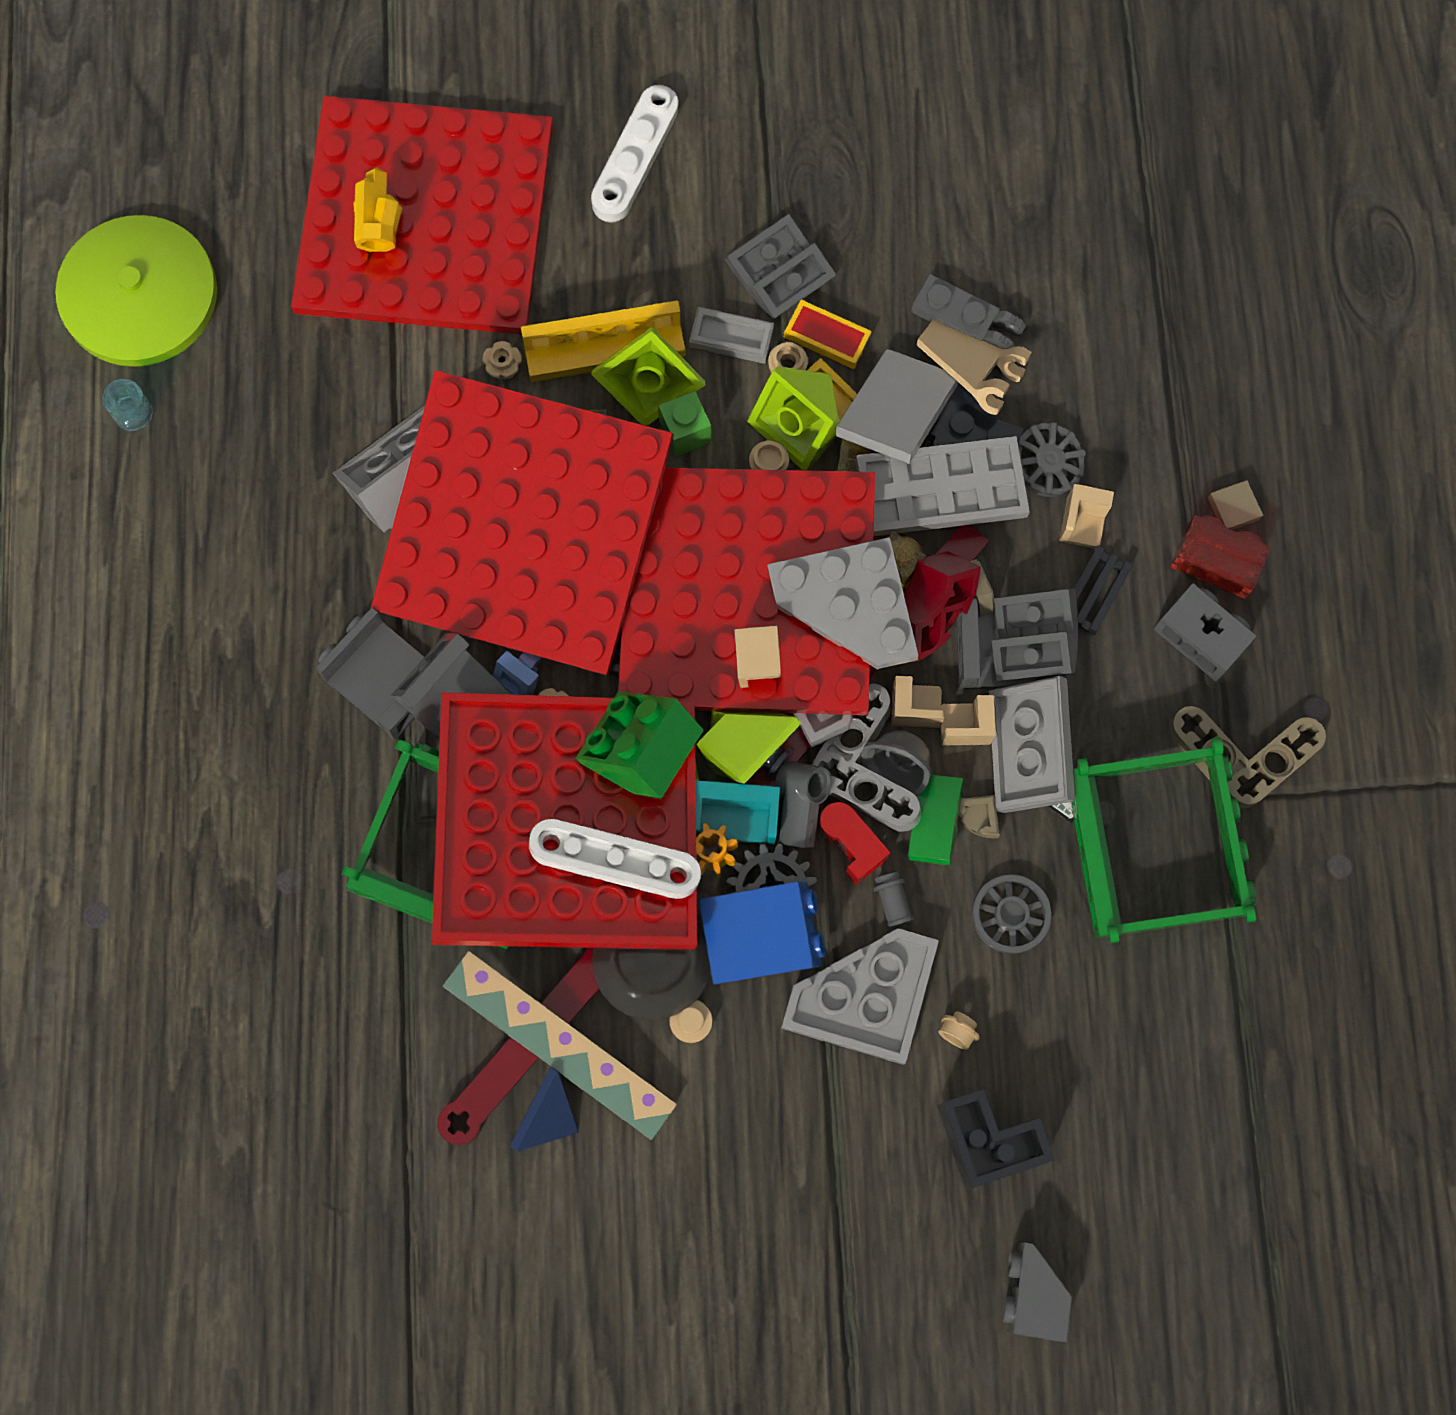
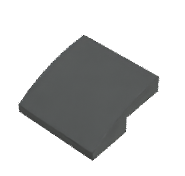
M789 214L724 259L741 284L772 319L784 313L836 276L816 244L810 245Z
M1075 588L994 599L999 639L991 640L996 681L1075 673L1078 649V614Z

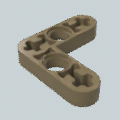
M1194 706L1182 708L1173 716L1169 724L1171 737L1184 752L1198 750L1194 745L1207 734L1212 738L1221 737L1223 749L1232 767V781H1227L1230 797L1237 798L1239 808H1250L1261 801L1323 747L1326 740V732L1320 722L1309 717L1300 718L1248 760L1200 708ZM1182 718L1187 722L1192 719L1197 722L1198 725L1194 729L1197 735L1192 731L1187 734L1182 731L1181 728L1185 724ZM1309 730L1313 735L1309 740L1310 743H1304L1293 752L1288 746L1299 738L1300 732L1303 733ZM1211 739L1203 744L1200 749L1211 748ZM1275 752L1284 758L1286 766L1282 773L1276 774L1267 769L1265 765L1267 753ZM1207 762L1195 763L1210 780ZM1257 773L1262 780L1251 788V795L1245 794L1241 796L1237 792L1241 786L1237 780L1245 783Z

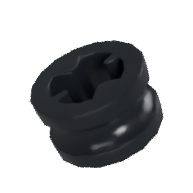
M780 746L760 767L766 770L767 778L772 779L777 774L781 765L789 759L793 753L790 747L784 749Z

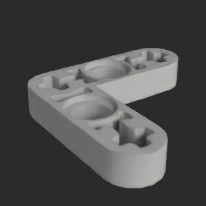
M869 684V701L879 697L881 708L873 707L866 718L871 727H868L862 721L865 715H856L859 719L854 718L855 715H853L849 729L861 731L863 733L862 742L853 748L845 747L841 744L843 734L841 733L824 743L812 765L827 769L837 765L839 774L849 780L846 791H842L845 788L843 781L831 776L830 796L900 832L909 831L919 824L922 817V810L917 797L911 791L860 765L864 746L875 741L892 711V702L887 690L881 685ZM863 782L874 783L878 787L877 795L870 801L857 799L855 797V790L859 784ZM891 792L888 795L889 801L898 807H902L905 802L909 803L908 806L912 814L910 816L903 814L899 819H896L894 809L884 803L886 793Z

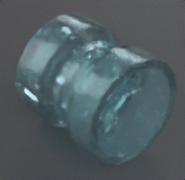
M118 379L107 385L103 391V405L120 428L136 431L145 427L151 420L153 413L152 405L136 382L130 379Z

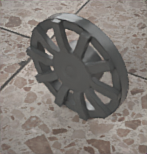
M1040 423L1028 428L1017 439L1020 459L1022 447L1033 453L1031 458L1021 459L1025 487L1033 493L1045 497L1060 496L1070 491L1073 485L1078 484L1081 477H1083L1085 468L1084 456H1086V453L1072 431L1070 432L1066 428L1057 425V423ZM1040 431H1049L1048 443H1045ZM1033 434L1039 444V448L1025 440ZM1056 434L1064 438L1059 445L1055 444ZM1069 443L1073 452L1064 453L1063 449ZM1076 458V467L1066 463V459ZM1032 465L1035 472L1029 477L1023 466ZM1062 469L1074 474L1070 482H1068L1066 476L1061 471ZM1054 475L1058 477L1063 487L1052 489ZM1039 476L1046 477L1045 488L1034 483Z
M1003 875L990 880L978 892L972 907L973 927L977 934L991 949L1002 953L1018 954L1034 948L1046 936L1051 924V906L1046 894L1035 882L1019 875ZM1012 882L1025 886L1019 897H1015L1012 894ZM1005 883L1006 898L1002 899L993 887ZM1031 890L1037 895L1039 901L1027 905L1024 899ZM986 893L998 904L996 907L981 903ZM1040 907L1043 908V920L1030 917V911ZM979 910L993 913L994 918L981 923ZM1026 923L1041 927L1040 932L1035 938L1025 927ZM997 924L999 928L993 938H990L984 928ZM1019 930L1029 943L1017 946L1016 931ZM1004 931H1009L1010 946L997 943Z

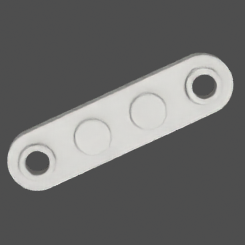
M656 85L649 87L641 95L592 192V208L595 215L601 220L616 222L623 219L635 201L678 114V99L670 88ZM656 100H662L665 103L662 105H655L653 102ZM608 194L617 196L616 199L611 201L606 200L604 197Z
M547 819L539 822L530 834V853L537 862L546 866L675 899L691 895L696 890L700 881L701 869L698 862L691 855L681 851L556 819ZM551 839L555 840L559 847L554 851H549L544 848L543 843ZM680 872L685 877V881L680 884L674 883L670 879V874Z

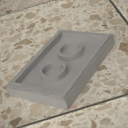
M886 349L837 425L836 436L910 464L956 389L958 381L944 369Z
M1057 676L989 691V695H994L996 736L992 741L996 812L1008 813L1074 802L1075 790L1067 678Z

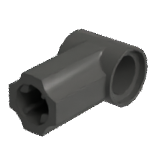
M791 760L786 761L779 768L776 776V787H780V795L783 796L778 837L780 844L803 848L814 847L819 804L827 799L832 786V778L826 768Z

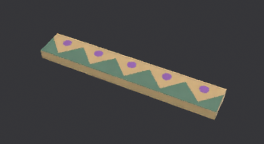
M470 951L467 952L442 986L650 1140L654 1138L676 1107V1103Z

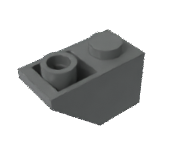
M1018 1242L1017 1251L1010 1250L1008 1257L1007 1276L1013 1277L1011 1295H1005L1003 1299L1002 1322L1008 1323L1007 1332L1066 1343L1072 1296L1034 1244Z

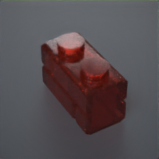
M1194 515L1183 533L1170 567L1245 599L1256 586L1270 546L1262 544L1261 538L1254 533L1248 531L1236 533L1224 528V523L1216 517L1203 515L1200 518Z

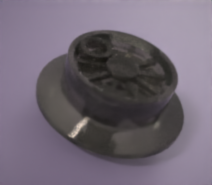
M698 922L697 946L695 949H593V972L601 993L616 1009L637 1019L662 1020L681 1013L699 998L710 976L711 968L705 933Z

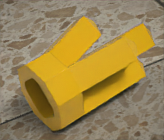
M379 168L370 170L366 173V178L355 184V202L353 203L355 212L354 243L357 248L369 252H387L396 248V230L402 211L398 201L390 194L386 195L387 173Z

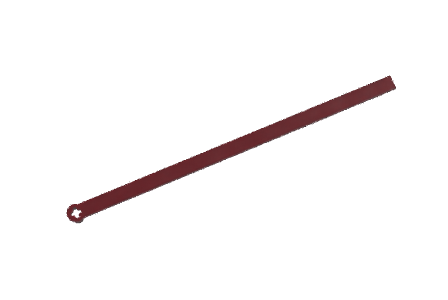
M963 525L955 531L936 554L949 551L968 561H972L988 545L989 540L970 525ZM871 665L869 680L879 670ZM800 725L781 744L782 748L787 749L790 747L793 750L787 761L798 762L811 748ZM760 768L745 784L776 787L777 774L772 779L766 777V770ZM715 844L712 848L704 847L705 856L709 857L712 852L719 853V845ZM589 948L541 1004L567 1024H570L635 948ZM511 1037L461 1095L441 1110L438 1115L437 1127L442 1138L453 1145H464L474 1141L481 1132L482 1123L537 1062L539 1057ZM464 1111L470 1115L467 1119V1124L471 1128L466 1134L457 1131L453 1135L449 1130L452 1125L449 1118L454 1113L461 1115Z

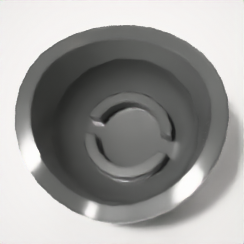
M900 730L890 731L877 741L867 743L863 748L861 754L863 767L911 791L916 797L924 791L930 780L931 760L929 748L915 734ZM870 782L872 786L878 791V787L874 783Z

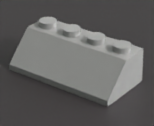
M425 405L333 472L337 480L368 518L383 532L393 527Z

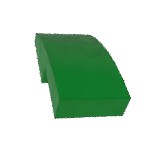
M939 775L930 776L926 788L917 796L922 810V817L919 824L911 830L909 860L943 865L951 864L958 833L957 818L964 792L963 778Z

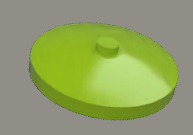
M146 215L116 218L98 225L87 232L67 253L61 264L56 281L57 308L65 327L76 342L95 357L123 366H146L160 363L186 350L200 337L212 318L217 300L215 271L208 255L198 240L183 227L171 221Z

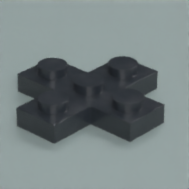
M988 376V377L985 379V381L990 380V379H994V378H991V377ZM958 382L950 400L943 408L925 439L934 441L932 446L1014 436L1018 439L1024 428L986 415L987 412L982 409L975 397Z

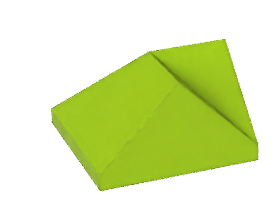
M653 327L594 368L591 374L644 426H648L659 418L658 405L698 391L705 386V380Z
M777 366L773 369L747 420L768 441H775L781 444L787 450L789 459L803 471H808L837 438L836 429L841 420L838 418L831 374Z
M711 711L710 730L697 743V746L714 774L745 784L798 728L801 722L797 717L781 713Z

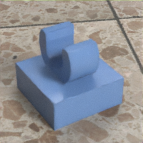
M506 651L497 660L493 677L512 695H534L539 675L536 673L538 669L535 666L540 662L541 658L524 652L517 659Z

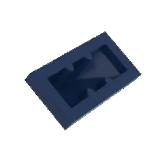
M551 1067L509 1146L516 1151L522 1152L578 1133L561 1074Z

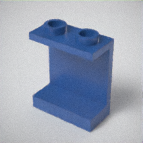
M793 882L699 899L713 985L822 966L820 958L825 957V944L822 933L815 931L813 915L818 913L817 898L814 890L808 889L807 882Z

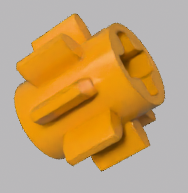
M703 823V832L698 837L696 836V860L699 861L701 875L707 869L714 871L717 877H721V868L725 864L729 866L736 865L735 858L728 851L738 848L737 839L726 841L727 829L725 825H722L717 831L709 829L708 824ZM715 844L719 845L720 854L712 852L709 857L705 856L704 847L712 848Z

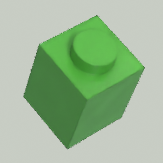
M696 391L658 405L661 429L674 434L671 445L674 458L711 443V424Z

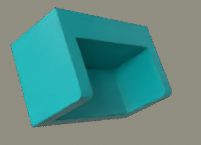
M695 780L697 837L703 832V823H707L709 829L717 831L722 825H725L727 829L726 841L737 839V842L775 844L780 787Z

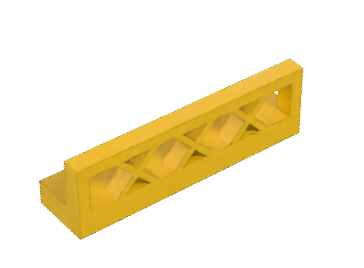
M672 301L522 326L521 331L531 382L592 372L594 368L651 327L681 357H684L685 345L680 325L679 302Z

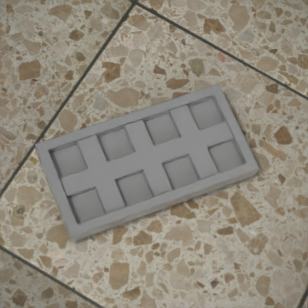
M1016 436L919 448L910 464L882 453L857 455L856 457L857 472H875L874 536L1027 518L1030 513Z

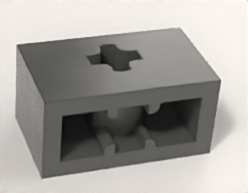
M1192 584L1153 629L1214 681H1217L1256 638V635L1250 631L1249 624L1243 618L1236 614L1228 613L1219 605V601L1213 593L1205 588L1199 589L1195 584ZM1205 625L1212 629L1208 635L1202 631Z

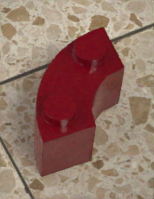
M949 551L916 561L914 576L907 590L903 593L919 656L918 660L912 662H917L931 655L952 636L948 633V630L955 623L960 613L962 612L967 615L978 587L981 566Z

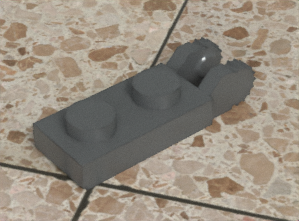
M931 274L911 309L914 314L930 322L935 320L1001 349L1015 347V344L1010 338L1003 336L1001 333L989 331L992 325L1013 335H1021L1026 327L1021 318L1014 316L1008 311H999L1000 308Z

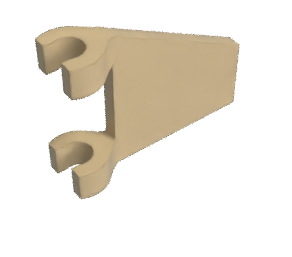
M935 320L931 321L917 341V346L968 390L983 410L993 415L999 413L1004 401L996 399L992 394L1003 398L1010 385L1001 379H990L987 381L985 379L995 365H997L1006 378L1019 382L1024 376L1026 369L1017 366L1014 361L1025 366L1032 353L1028 349L1019 346L1001 349Z

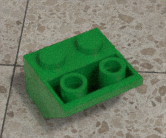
M618 691L616 696L609 702L606 712L595 729L586 738L585 744L576 759L582 765L632 794L661 799L699 739L703 729L677 699Z

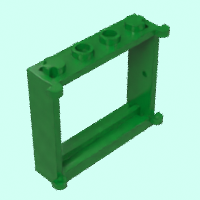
M1221 737L1211 738V748L1094 766H1088L1086 758L1077 759L1078 768L1073 769L1075 801L1071 802L1095 939L1109 937V942L1115 943L1119 942V935L1243 916H1245L1246 923L1256 921V913L1253 906L1256 905V891L1252 880H1246L1243 864L1248 863V850L1245 840L1243 838L1238 839L1235 822H1240V808L1237 798L1230 797L1227 781H1232V767L1228 756H1222L1224 749ZM1207 762L1234 907L1121 924L1095 779Z
M398 740L394 749L402 751V754L354 868L344 866L341 875L349 878L346 884L347 891L433 924L434 894L366 868L409 763H415L437 773L439 770V751L437 749L420 743H416L414 748L413 745ZM490 946L503 952L508 948V946Z

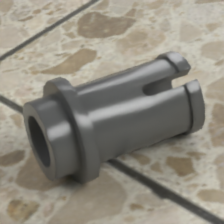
M899 872L875 878L876 887L873 890L874 892H879L888 921V928L913 921L914 917L911 914L902 885L906 883L905 878L901 879Z

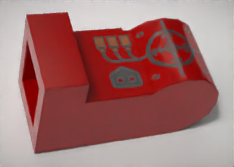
M842 802L831 803L822 811L819 821V832L823 839L829 843L836 844L849 859L851 864L847 867L845 873L855 885H858L885 863L891 853L848 804Z

